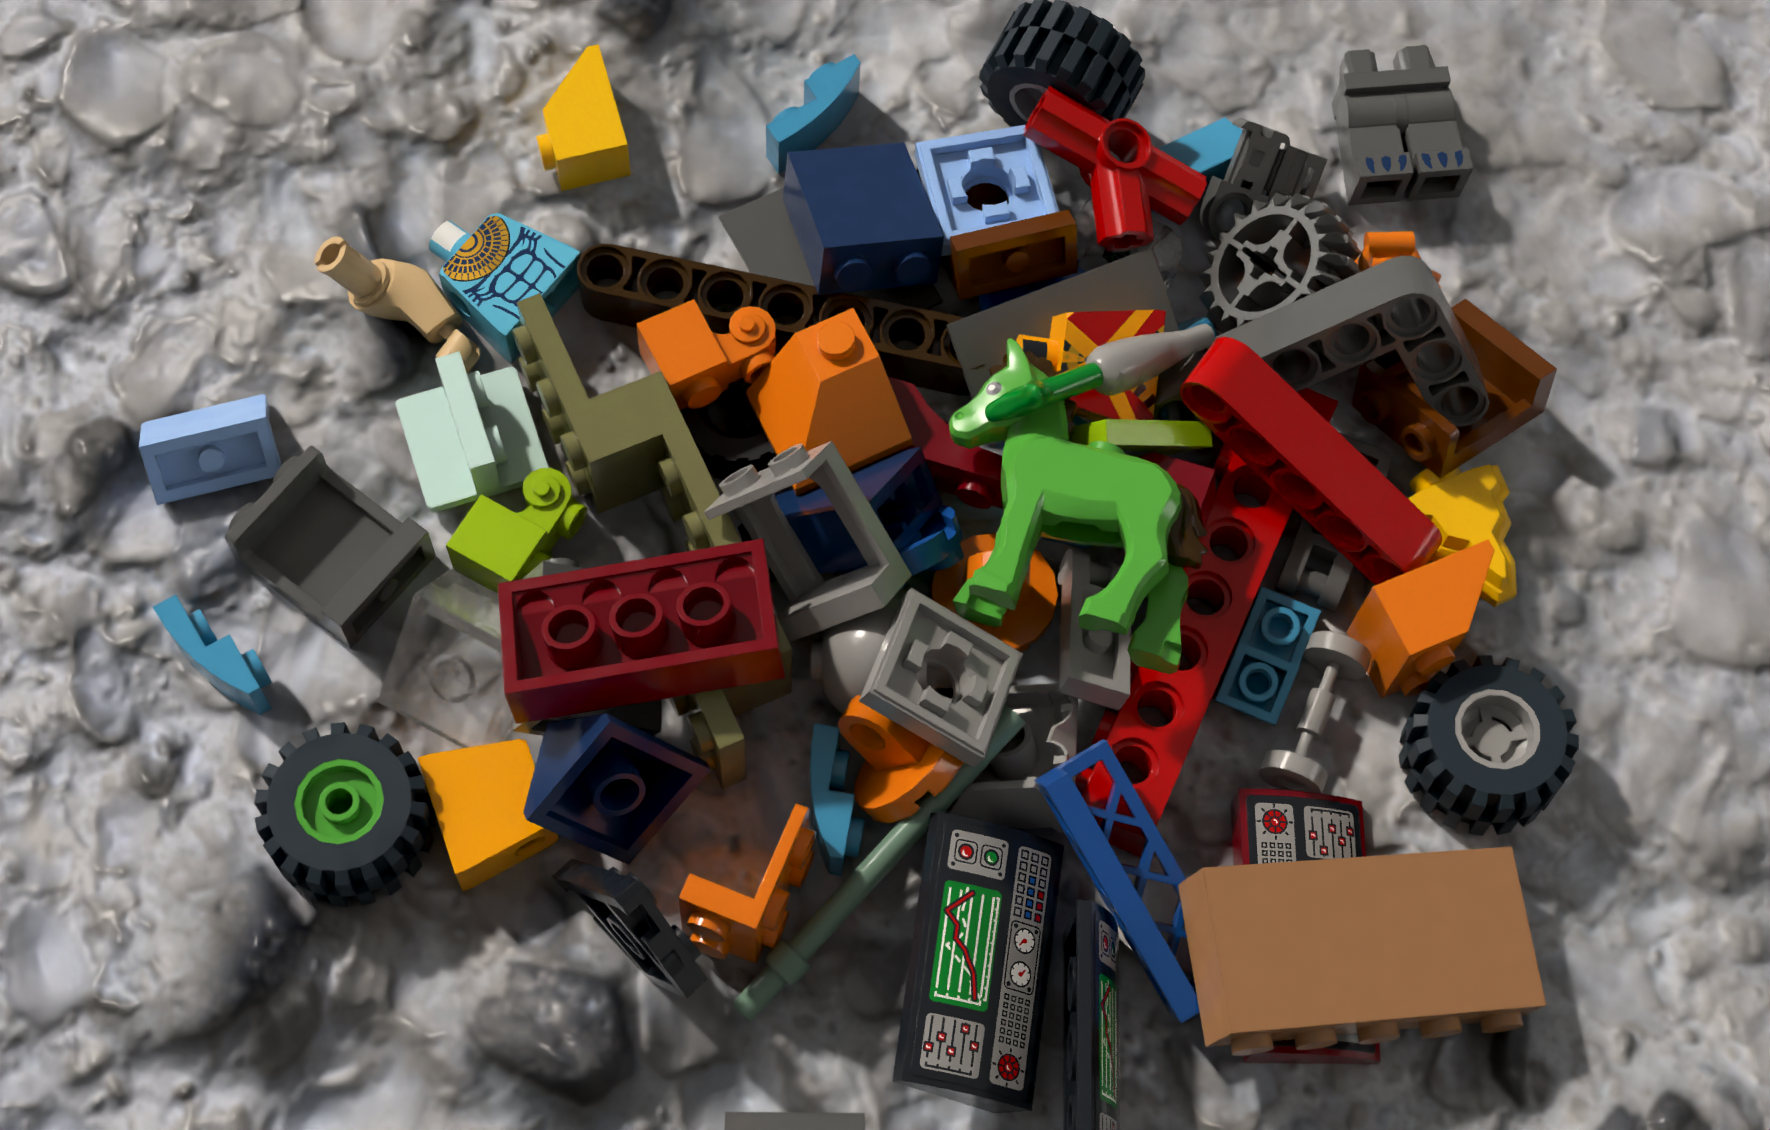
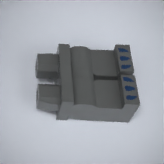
M1427 45L1406 46L1398 50L1393 60L1394 70L1378 71L1375 53L1369 49L1347 51L1340 65L1339 86L1332 101L1334 119H1336L1348 205L1400 202L1404 192L1406 193L1407 201L1459 197L1474 167L1469 147H1462L1456 122L1455 101L1449 88L1451 79L1448 66L1435 67ZM1444 176L1442 180L1435 183L1424 182L1428 177ZM1387 181L1378 187L1366 186L1367 182Z

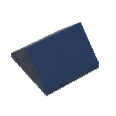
M607 713L551 721L546 724L523 813L526 820L629 865L711 769L706 761Z

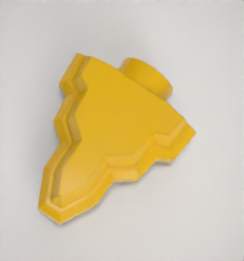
M1484 465L1463 473L1458 467L1441 479L1428 468L1420 472L1410 482L1409 486L1414 495L1408 499L1435 524L1442 535V543L1431 560H1439L1489 539L1495 551L1480 597L1493 607L1514 599L1517 595L1516 566L1504 542L1512 524L1503 504L1510 491L1498 465Z

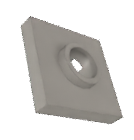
M911 588L900 599L859 702L974 768L986 757L1023 653ZM925 662L927 665L938 667L946 673L953 687L952 699L940 695L930 685L925 690L922 689L917 678V673L922 669V663Z

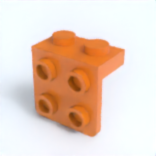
M797 803L795 804L754 899L689 873L678 898L682 931L690 937L701 953L718 959H726L727 954L731 953L757 964L764 945L774 948L778 944L790 911L786 910L790 897V892H787L789 886L802 887L815 855V851L811 849L816 837V831L808 828L809 808Z

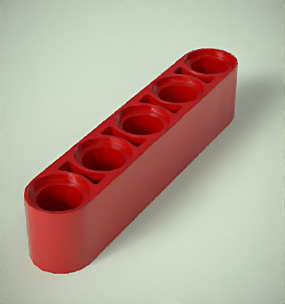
M1229 337L1217 338L1180 387V396L1190 411L1375 585L1429 564L1442 543V535L1435 524L1250 347L1241 341Z

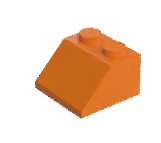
M1489 539L1372 587L1346 634L1348 637L1362 643L1371 652L1372 658L1367 673L1381 699L1401 690L1405 697L1421 693L1422 690L1426 689L1430 679L1456 658L1453 652L1469 631L1495 551Z

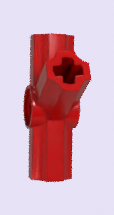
M1051 86L1041 96L1023 129V136L1079 167L1080 175L1085 183L1091 187L1098 245L1104 246L1106 251L1126 252L1150 244L1154 239L1151 209L1174 223L1182 225L1189 218L1192 210L1201 199L1207 185L1206 176L1154 147L1146 129L1138 122L1128 118H1117L1109 121ZM1110 151L1116 154L1119 157L1120 161L1114 158Z

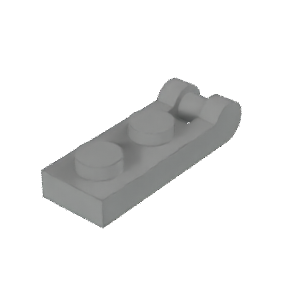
M1070 548L1062 558L1057 577L1058 584L1062 585L1058 692L1120 710L1130 696V655L1127 648L1131 640V625L1127 635L1108 630H1097L1094 632L1079 628L1078 616L1086 598L1096 595L1105 589L1117 575L1122 564L1113 561L1108 562L1106 566L1090 561L1088 553Z

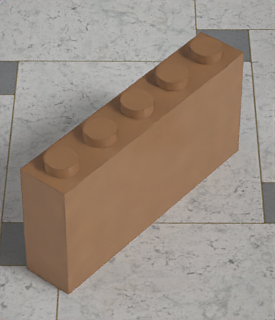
M1512 847L1205 867L1178 884L1205 1047L1231 1045L1232 1055L1243 1056L1273 1050V1041L1294 1039L1297 1050H1310L1337 1044L1336 1035L1358 1034L1359 1044H1375L1400 1038L1399 1030L1419 1028L1421 1038L1431 1039L1461 1033V1024L1481 1023L1483 1033H1497L1522 1027V1016L1546 1006Z

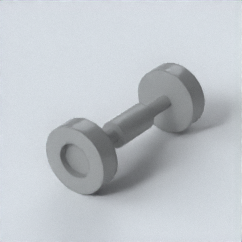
M1331 631L1312 633L1304 652V657L1308 663L1324 672L1319 688L1311 689L1296 728V732L1301 736L1295 752L1270 750L1266 752L1260 767L1259 775L1261 778L1278 790L1322 794L1328 773L1321 765L1307 758L1313 740H1320L1336 699L1331 693L1336 678L1347 680L1362 679L1366 675L1372 655L1367 647L1351 637Z

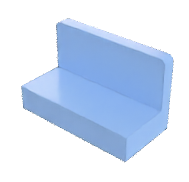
M265 394L150 420L141 424L139 450L157 505L273 478L282 465L269 421V404Z

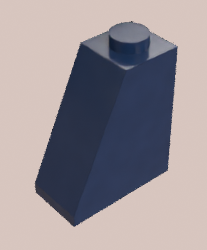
M921 447L908 449L885 457L851 472L898 552L906 546L943 504ZM820 486L796 496L794 490L775 496L781 511L820 574L861 568L868 565ZM741 523L737 529L742 542L751 541V536L743 523ZM769 567L771 582H776L777 579Z

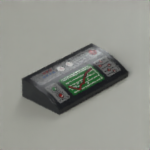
M944 812L930 813L893 1082L992 1113L1032 1111L1064 845L1021 830L979 819Z
M1077 900L1063 933V1130H1120L1119 931L1115 917L1107 909L1092 900Z

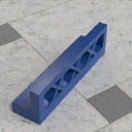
M1102 739L1034 781L1104 903L1115 917L1119 929L1166 1010L1180 1023H1183L1199 1013L1194 979L1188 981L1175 958L1180 937L1187 938L1186 930L1183 928L1184 918L1178 884L1186 880L1110 745L1106 740ZM1098 761H1101L1112 781L1105 809L1087 805L1072 780L1073 776ZM1120 796L1132 816L1116 813ZM1094 816L1103 818L1101 827L1098 825ZM1114 821L1137 826L1144 836L1145 843L1138 867L1120 863L1108 841ZM1153 855H1155L1165 874L1150 870ZM1127 874L1136 876L1134 885L1132 884ZM1147 879L1172 885L1178 895L1172 924L1153 920L1144 905L1142 897ZM1161 932L1169 933L1167 943Z

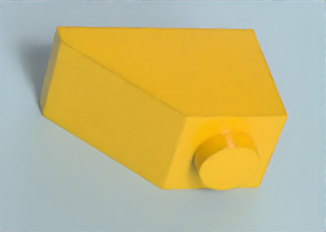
M599 44L588 46L543 108L546 134L536 136L544 171L556 170L561 191L631 175L628 144Z

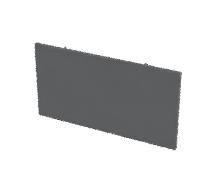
M1152 248L1142 250L946 325L972 399L991 377L989 369L993 366L1002 365L1003 357L1007 354L1006 341L1010 338L1016 341L1020 334L1049 338L1052 317L1069 312L1157 309L1166 311L1164 332L1180 331ZM985 364L984 366H981V367H978V368H975V369H971V368H974V367H977V366H980V365Z

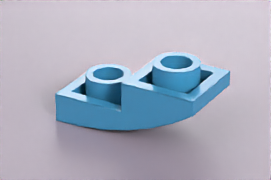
M855 54L838 63L830 62L817 68L808 79L804 80V105L801 107H789L781 111L771 123L766 125V157L778 174L786 170L788 152L815 150L837 129L852 109L859 96L861 62Z
M1261 587L1214 702L1275 727L1321 610Z
M177 595L153 606L154 611L178 649L211 685L231 700L259 715L272 709L261 688L271 684L272 681L254 649L241 654L230 634L217 640L201 610L198 609L188 615Z
M814 723L810 760V804L814 831H816L818 847L828 873L842 876L845 857L858 858L865 818L853 816L854 794L831 791V788L844 790L850 751L839 750V728Z

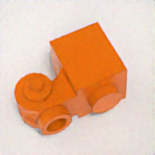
M694 299L636 324L639 352L651 375L662 371L679 410L685 407L697 409L712 403L720 396L722 391L729 389V383L740 378H744L746 383L752 384L775 357L776 326L771 315L759 307L748 306L734 312L730 318V333L717 334L711 331Z

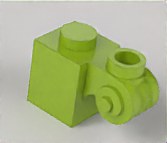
M540 468L531 472L523 482V496L526 509L522 512L515 513L481 494L446 544L453 569L498 594V583L522 580L542 561L552 559L551 550L560 536L567 540L572 539L581 528L588 510L587 506L579 503L573 497L569 480L560 471L552 468Z

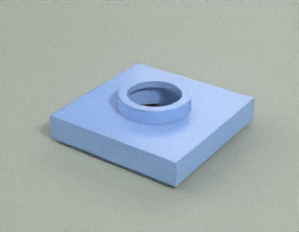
M1025 125L915 143V158L922 185L944 234L941 256L951 255L950 236L1059 212L1041 147L1039 144L1023 136ZM991 183L1005 191L1009 204H1007V200L996 205L982 204L981 211L967 203L968 196L966 192L974 185Z

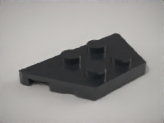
M571 858L552 875L566 892L572 890L580 897L595 915L593 921L626 954L650 982L688 998L708 980L696 963V960L701 956L696 945L679 927L674 924L672 926L669 925L656 906L658 904L656 898L633 873L629 872L625 876L615 867L606 870Z

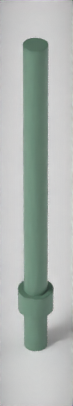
M1007 705L1003 708L983 761L974 768L963 762L949 785L935 797L927 791L916 803L921 807L917 810L918 812L911 817L900 820L787 943L784 939H781L764 958L768 963L767 966L732 1002V1005L739 1013L752 1022L787 983L794 986L812 967L807 961L928 831L930 813L945 812L1026 724L1016 712Z

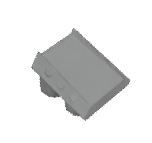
M1059 683L1011 686L1004 707L1006 705L1010 707L1026 724L946 810V813L979 819L1014 829L1053 828L1061 833L1063 831L1034 780L1076 755L1078 698L1059 693ZM1076 775L1072 777V780L1074 781V783H1075Z

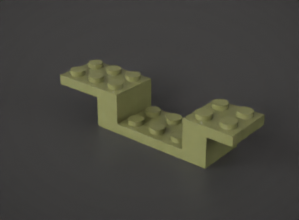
M541 293L518 301L517 307L521 326L512 329L522 356L518 358L519 364L532 393L539 392L545 408L541 410L554 444L562 443L568 461L565 462L566 469L578 497L589 494L597 513L600 514L660 490L671 520L674 523L683 520L689 537L688 540L684 541L686 551L742 542L728 512L710 520L704 514V511L720 495L662 371L589 399ZM778 618L777 624L785 671L784 679L669 698L678 717L689 714L686 718L692 733V737H689V742L694 756L706 761L711 769L710 772L714 770L722 789L746 780L745 738L735 716L792 693V648Z

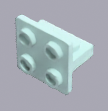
M460 351L435 358L442 387L400 398L396 401V408L428 510L432 513L476 501L481 494L489 497L523 487L525 478L531 472L540 468H548L517 370L514 367L503 368L480 375L479 371L467 374Z

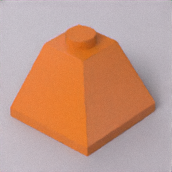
M854 308L796 332L746 391L747 399L776 456L797 444H803L806 451H809L832 441L850 472H853L913 445L911 434L881 358ZM810 478L791 485L796 496L819 487Z

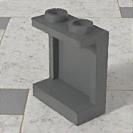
M312 445L299 457H291L281 465L273 478V485L255 503H247L238 510L230 522L229 531L225 535V540L236 561L350 649L436 556L427 530L410 517L403 523L329 468L322 452Z

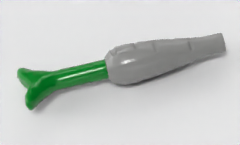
M1200 324L1185 330L1133 336L1096 347L1089 354L1085 365L1043 380L1029 381L1027 384L1003 394L986 406L985 417L988 421L998 422L1026 416L1048 405L1093 389L1109 396L1126 392L1158 376L1189 355L1209 348L1215 341L1214 331L1208 324Z

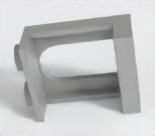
M832 441L809 451H806L803 444H797L774 457L768 463L769 468L757 472L753 465H749L734 472L719 484L723 494L704 511V514L710 520L735 510L752 540L764 539L768 566L790 600V603L777 616L789 642L884 608L912 576ZM808 478L815 481L825 492L868 565L824 581L781 511L775 497V492Z

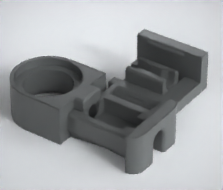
M1243 118L1234 120L1232 124L1243 128L1224 180L1215 176L1211 177L1200 207L1199 216L1202 227L1209 235L1218 240L1220 238L1217 231L1230 232L1221 231L1215 220L1219 205L1230 198H1237L1241 201L1246 217L1251 214L1254 200L1267 203L1269 197L1273 198L1276 192L1291 197L1298 192L1303 196H1309L1313 199L1328 159L1290 146V138L1284 133ZM1281 143L1285 144L1283 149H1280ZM1263 190L1267 191L1266 195L1262 194Z

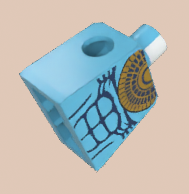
M500 213L489 215L472 234H469L452 221H446L437 228L429 243V250L446 262L439 273L445 295L458 313L511 364L520 355L512 329L521 326L517 302L541 293L553 318L579 288L577 263L581 254L578 250Z

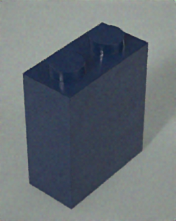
M904 142L787 153L783 202L818 295L937 283L944 234Z

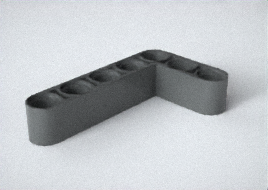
M1398 256L1388 259L1215 337V340L1220 337L1234 338L1246 344L1296 392L1396 349L1426 403L1456 427L1468 426L1480 420L1487 412L1489 406V399L1477 355L1430 268L1423 260L1414 256ZM1209 348L1189 355L1158 375L1153 420L1201 421L1184 404L1180 396V387Z

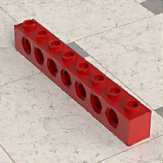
M1308 388L1297 392L1330 423L1339 401ZM1225 443L1213 468L1215 469V476L1222 480L1216 491V500L1205 526L1208 534L1201 537V542L1208 549V552L1202 555V566L1199 569L1192 567L1183 568L1188 577V594L1180 614L1181 654L1190 660L1193 668L1167 674L1137 666L1130 658V696L1121 707L1119 713L1108 708L1106 709L1091 743L1094 745L1102 739L1106 740L1119 763L1129 762L1140 768L1145 780L1132 785L1156 827L1293 509L1286 500ZM1238 493L1252 495L1259 501L1261 506L1257 508L1246 507L1240 504L1234 495ZM1215 545L1227 546L1237 554L1239 559L1235 561L1222 560L1212 552L1211 547ZM1192 598L1204 599L1214 607L1216 613L1212 615L1198 614L1189 607L1187 600ZM1146 706L1156 707L1165 713L1169 724L1161 727L1148 725L1140 718L1138 709ZM1098 761L1094 769L1087 768L1077 774L1075 785L1087 805L1105 809L1112 781L1101 761ZM1120 796L1116 813L1132 816ZM1094 816L1098 825L1101 827L1103 818ZM1114 821L1108 842L1141 857L1145 838L1137 826Z

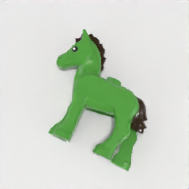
M1012 338L1006 341L1007 354L1003 357L1002 365L993 366L989 369L991 377L984 383L979 393L968 404L954 412L949 422L950 436L956 445L971 449L991 442L1006 441L1001 468V491L1004 509L1001 525L996 533L994 549L987 563L974 571L973 577L967 579L953 599L957 614L969 621L992 627L1002 626L1007 609L1015 610L1033 552L1041 537L1082 545L1122 547L1125 549L1124 563L1105 589L1096 595L1086 598L1078 616L1079 628L1094 632L1097 630H1108L1127 635L1130 625L1134 623L1136 613L1142 601L1147 596L1146 618L1133 632L1127 651L1131 661L1137 666L1167 674L1177 672L1181 659L1180 614L1188 594V577L1183 568L1192 567L1199 569L1202 566V555L1208 552V549L1200 540V537L1206 536L1208 533L1203 524L1198 500L1191 490L1181 484H1177L1169 473L1157 464L1126 455L1121 448L1112 443L1093 441L1087 446L1071 442L1070 440L1076 427L1073 419L1077 410V404L1075 401L1070 400V398L1048 405L1026 416L998 422L988 421L985 417V408L995 399L1016 387L1027 384L1029 381H1039L1063 373L1061 370L1054 371V365L1050 360L1044 357L1037 358L1031 351L1024 353L1015 340Z

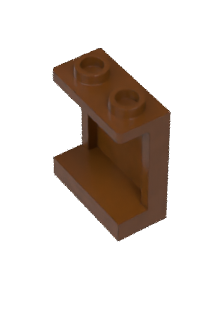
M917 168L916 171H917L918 176H919V178H920V180H921L920 173H919V170H918V168ZM991 183L974 185L966 192L968 196L967 203L981 211L982 204L996 205L1006 200L1007 204H1009L1005 191ZM1068 209L950 236L951 255L941 256L943 266L960 300L1078 273L1076 222Z
M1467 299L1451 307L1477 355L1486 387L1489 406L1487 412L1480 420L1464 427L1453 425L1426 403L1402 360L1386 370L1372 359L1360 365L1351 405L1367 422L1377 426L1399 444L1412 459L1422 463L1440 479L1545 411L1557 371L1556 367Z

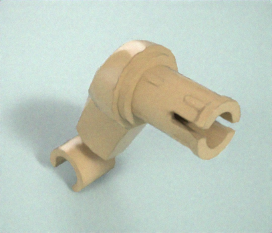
M338 236L331 237L319 247L314 260L315 265L318 266L316 269L348 290L349 302L355 309L369 316L408 321L430 343L438 344L446 339L447 341L435 356L438 358L460 351L466 373L470 372L480 358L481 349L476 343L457 330L463 322L461 315L426 270L409 263L384 258L370 261L352 248L346 240Z

